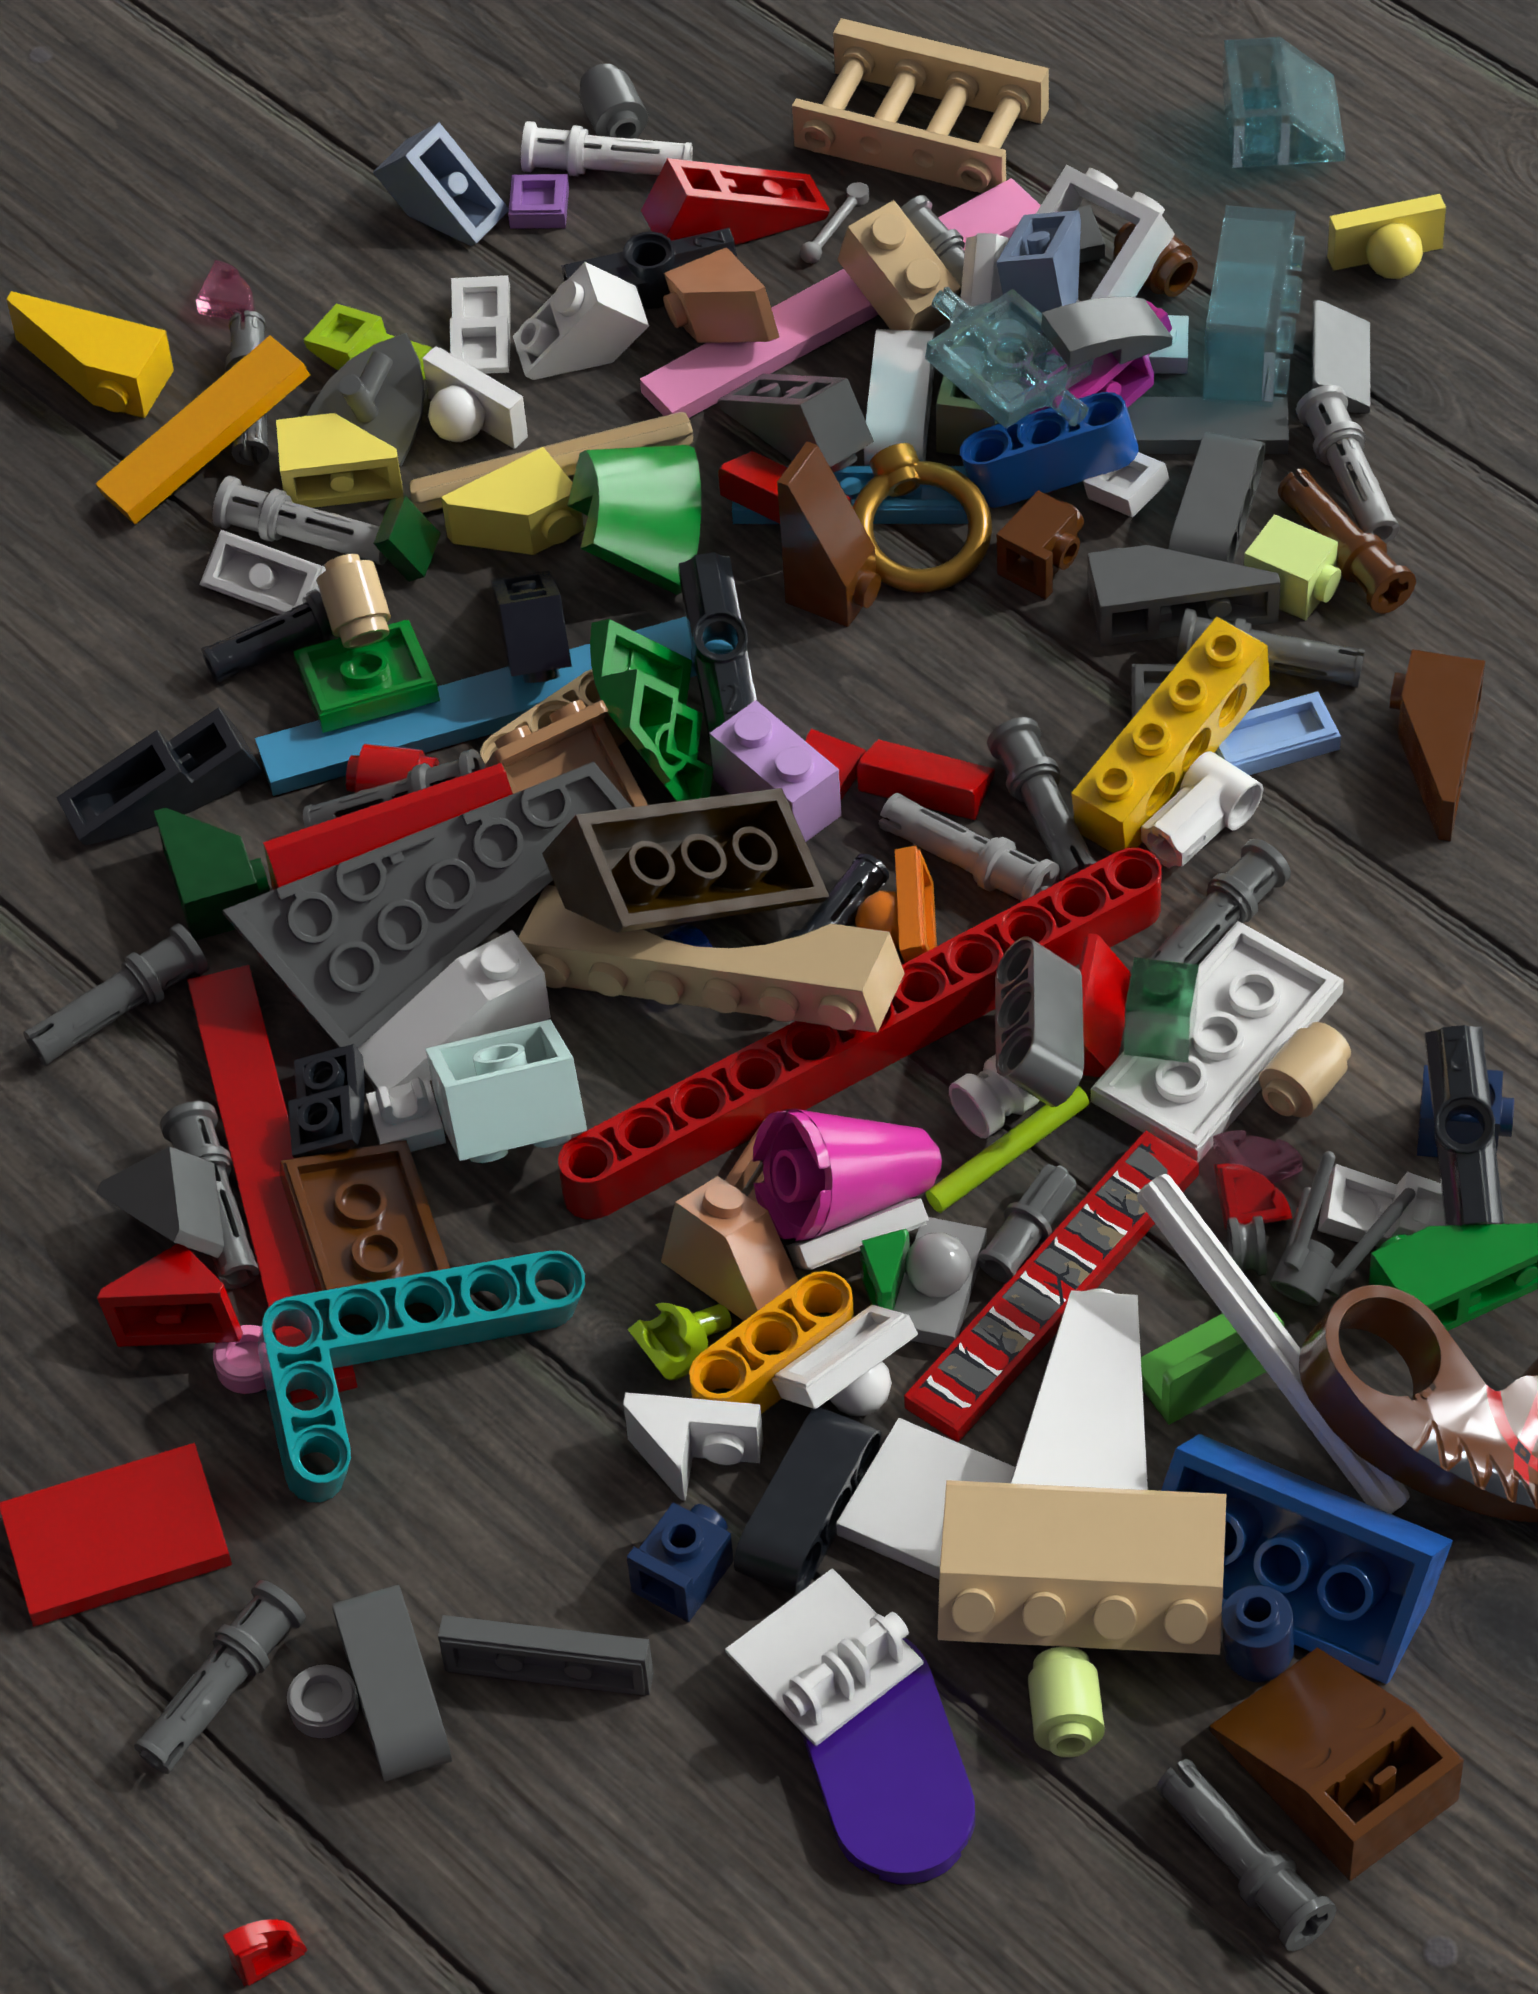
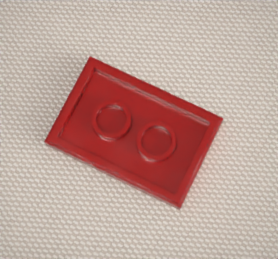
M195 1443L0 1502L2 1519L33 1627L232 1565Z

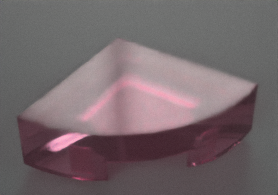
M215 260L196 298L198 313L230 319L235 313L239 312L241 322H245L244 311L255 312L251 288L239 276V271L234 266Z
M1243 1130L1228 1131L1213 1136V1150L1222 1163L1240 1164L1252 1168L1266 1176L1273 1183L1302 1171L1303 1157L1293 1146L1279 1138L1274 1142L1262 1137L1247 1136L1246 1131Z

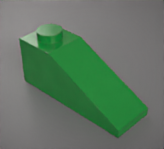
M1538 1223L1428 1226L1409 1236L1405 1234L1396 1235L1385 1241L1376 1251L1371 1253L1369 1285L1389 1286L1414 1296L1424 1303L1437 1316L1446 1330L1449 1331L1538 1289Z

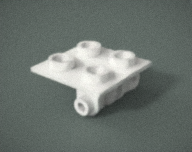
M833 1568L725 1649L728 1656L815 1747L923 1665V1660L903 1640L909 1634L904 1621L894 1612H890L885 1617L877 1614Z

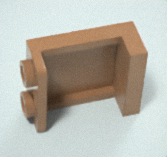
M582 699L574 701L549 716L552 724L531 733L528 725L508 732L495 741L498 749L492 753L485 764L487 768L502 763L512 793L514 794L595 762L632 807L648 805L605 723L604 717L609 711L603 700L588 707L585 706ZM552 880L548 885L555 886V883Z

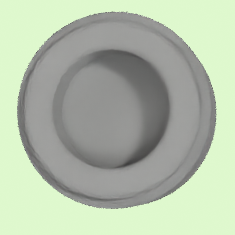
M333 1665L309 1667L299 1673L288 1688L287 1704L291 1719L298 1730L310 1737L330 1738L339 1735L353 1724L358 1715L359 1699L355 1683L351 1676L339 1667Z

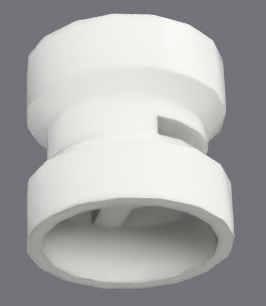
M996 1054L984 1063L983 1071L979 1075L965 1074L949 1086V1096L952 1105L962 1122L973 1134L985 1139L1004 1126L1005 1116H1009L1012 1113L1022 1115L1039 1102V1099L997 1073Z

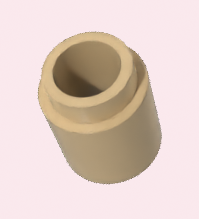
M346 554L328 561L324 565L326 571L317 577L316 582L333 635L341 637L343 647L345 648L364 647L387 637L390 633L387 622L390 620L391 615L374 562L360 560L358 554Z
M1313 1022L1307 1028L1296 1030L1259 1074V1083L1263 1090L1262 1095L1265 1102L1274 1111L1284 1116L1307 1117L1311 1115L1347 1071V1060L1351 1056V1049L1346 1039L1336 1029L1321 1022Z

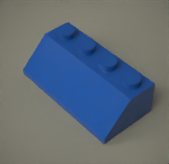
M1198 1434L1175 1449L1161 1491L1226 1494L1222 1610L1227 1599L1241 1588L1253 1585L1273 1588L1283 1594L1291 1605L1295 1645L1308 1651H1313L1318 1647L1352 1670L1382 1683H1389L1431 1603L1453 1540L1202 1434Z

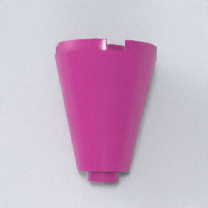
M798 1109L778 1111L767 1116L758 1129L753 1146L752 1162L763 1161L764 1182L754 1183L758 1204L768 1210L780 1238H794L796 1241L813 1239L925 1193L933 1187L942 1165L941 1153L937 1144L921 1128Z

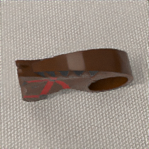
M1368 1285L1355 1288L1340 1297L1306 1337L1299 1356V1373L1303 1388L1309 1400L1330 1429L1359 1457L1392 1479L1418 1492L1486 1516L1520 1522H1538V1358L1519 1379L1515 1380L1504 1390L1495 1391L1486 1385L1437 1316L1414 1296L1389 1286ZM1359 1329L1368 1331L1391 1344L1399 1352L1409 1368L1413 1382L1412 1400L1409 1396L1384 1394L1361 1381L1349 1368L1342 1355L1339 1344V1330Z

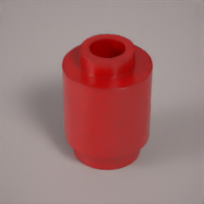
M364 744L360 755H351L349 758L346 772V789L349 792H359L405 779L408 772L414 766L426 763L430 767L439 765V761L436 757H426L424 751L419 749Z

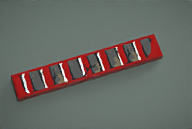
M1146 1130L1023 1264L1014 1277L1012 1276L904 1395L905 1409L958 1443L1056 1335L1071 1290L1087 1291L1097 1289L1154 1226L1155 1222L1138 1201L1137 1194L1154 1178L1167 1174L1173 1179L1180 1190L1184 1192L1198 1177L1199 1162Z

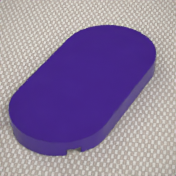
M904 1637L903 1640L923 1660V1665L816 1747L802 1732L801 1734L835 1838L848 1861L862 1871L864 1867L871 1873L879 1874L880 1880L895 1884H916L942 1875L961 1857V1851L968 1844L969 1837L971 1840L975 1828V1801L929 1665L920 1650Z

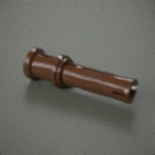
M1306 469L1296 470V475L1303 482L1302 484L1295 478L1292 472L1289 473L1278 487V496L1295 511L1312 531L1338 541L1337 568L1341 570V576L1348 582L1358 584L1367 594V604L1376 613L1385 614L1403 605L1415 589L1416 578L1414 573L1406 566L1397 565L1388 556L1386 543L1380 537L1371 533H1363L1337 503L1317 484Z

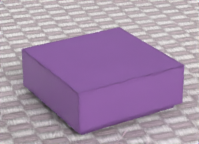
M568 174L512 175L508 213L510 229L566 228L569 196Z

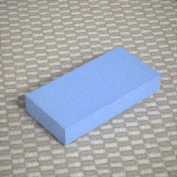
M1317 691L1248 711L1229 736L1221 743L1215 754L1246 774L1252 775L1340 750L1341 735Z

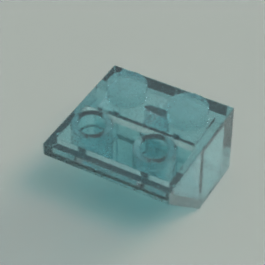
M1281 37L1224 40L1223 98L1232 167L1345 161V147L1334 75Z

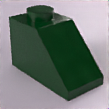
M168 808L155 810L154 814L163 852L191 936L196 941L235 930L234 926L221 911L270 892L261 858L249 860L242 837Z

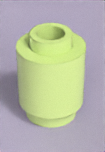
M1054 1647L1040 1653L1034 1659L1033 1669L1028 1675L1035 1742L1041 1748L1051 1751L1060 1757L1083 1755L1096 1745L1105 1733L1097 1669L1089 1662L1088 1655L1075 1647Z

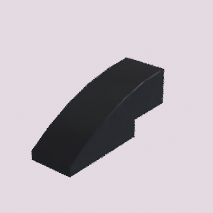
M218 707L169 741L157 729L56 798L79 841L85 846L120 838L157 826L155 810L168 808L184 815L195 811L230 793L263 771L238 728Z

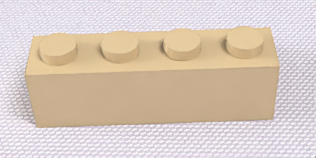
M947 1480L939 1576L938 1640L1220 1655L1226 1494Z

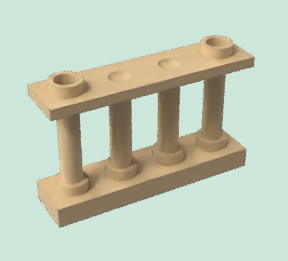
M841 18L833 32L835 74L839 75L822 104L795 99L792 105L794 146L984 193L1006 181V150L1001 149L1016 118L1039 124L1045 118L1049 110V68ZM861 80L890 87L874 117L845 110ZM912 93L942 100L926 130L896 123ZM964 105L994 112L978 143L948 136Z

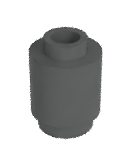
M599 64L585 72L580 80L579 100L596 135L628 139L637 138L647 125L648 113L628 74L612 64Z

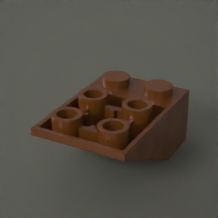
M1318 1647L1209 1727V1731L1349 1881H1352L1459 1800L1464 1759L1414 1708Z

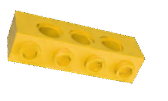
M1216 616L1072 791L1074 819L1081 835L1112 853L1126 848H1138L1142 843L1141 826L1180 791L1186 772L1199 756L1208 751L1216 752L1221 743L1229 736L1270 685L1267 644Z

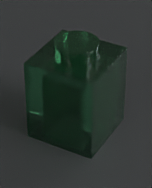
M1134 957L1125 1005L1124 1055L1188 1063L1197 1015L1199 965Z

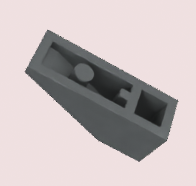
M762 374L718 399L722 411L791 461H793L808 441L818 445L832 472H836L853 464L857 460L855 453L874 442L848 378Z
M1150 545L1113 548L1106 551L1088 553L1087 593L1100 647L1180 636L1186 609L1195 610L1197 617L1214 620L1217 616L1229 623H1234L1237 618L1246 619V623H1251L1252 626L1274 623L1279 620L1280 578L1278 573Z

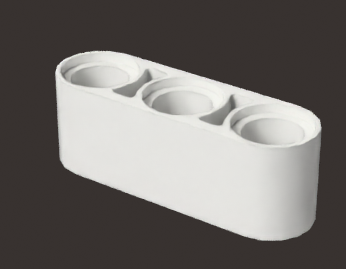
M876 330L866 424L874 442L864 447L865 466H870L871 458L879 451L900 443L913 445L919 461H926L935 370V331Z

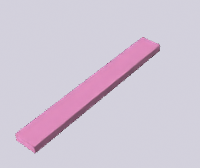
M1010 178L938 218L949 230L956 229L963 236V241L966 244V238L976 236L977 233H993L1011 238L1023 215L1036 214L1041 205ZM842 269L771 308L779 338L770 342L705 343L640 378L641 393L663 416L684 412L690 418L718 403L719 398L756 377L775 372L879 314L847 272Z

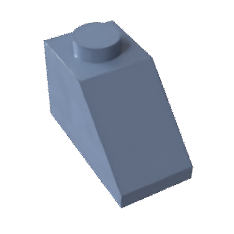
M440 122L406 139L373 172L409 217L470 246L476 244L509 211L507 205Z
M1079 210L1023 215L996 262L1009 326L1028 325L1030 329L1040 331L1042 312L1077 301L1081 234Z

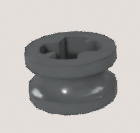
M1253 1216L1252 1221L1248 1224L1239 1223L1237 1217L1228 1218L1227 1241L1229 1255L1242 1272L1252 1269L1256 1272L1257 1276L1266 1275L1267 1247L1262 1216Z

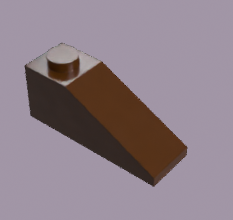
M807 441L777 481L785 603L849 627L862 607L869 608L873 604L880 589L881 577L879 574H876L875 546L818 445Z
M1412 649L1407 673L1395 672L1389 708L1400 710L1398 736L1439 840L1451 841L1481 704L1485 661Z

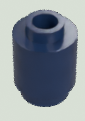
M1261 1585L1247 1586L1234 1592L1224 1604L1222 1610L1223 1652L1227 1664L1235 1673L1248 1681L1266 1682L1282 1673L1292 1660L1294 1653L1293 1611L1286 1597L1273 1588Z

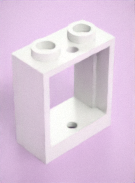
M1066 165L1036 214L1075 211L1085 198L1135 224V229L1091 299L1136 297L1150 275L1158 256L1175 235L1162 216L1165 209L1158 202L1140 192H1135L1131 198L1117 191L1118 185L1098 170L1089 168L1086 174Z

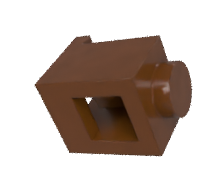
M1038 490L996 534L997 574L1046 600L1053 593V576L1059 569L1066 570L1078 554L1080 539L1077 538V533L1084 526V519L1078 509L1068 502L1058 501Z

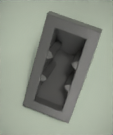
M169 1146L102 1180L96 1191L101 1197L175 1243L219 1258L224 1248L215 1168L212 1162Z

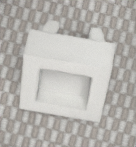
M419 1077L411 1079L410 1083L386 1088L385 1085L378 1087L375 1092L366 1094L379 1145L407 1140L410 1152L446 1143L444 1128L429 1078L421 1080Z

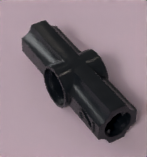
M730 228L672 241L662 233L642 232L634 235L626 242L623 252L561 265L563 281H566L584 262H587L635 285L643 308L652 309L665 306L663 297L670 294L664 275L665 272L726 247L737 259L738 257Z
M716 552L694 555L691 559L678 564L679 580L692 645V667L698 678L708 739H710V732L756 700L747 652L748 631L741 620L730 556H721ZM713 640H723L728 642L734 649L730 653L721 655L710 652L704 645Z
M1461 1025L1442 1027L1438 1030L1425 1032L1424 1038L1434 1119V1141L1437 1147L1445 1226L1505 1224L1494 1134L1495 1117L1491 1108L1483 1028ZM1457 1115H1470L1479 1121L1483 1134L1473 1143L1461 1144L1452 1140L1447 1134L1445 1128L1447 1122Z

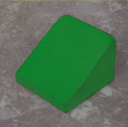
M907 1229L862 1240V1245L860 1246L861 1279L871 1305L894 1310L905 1274V1258L910 1249L909 1232Z

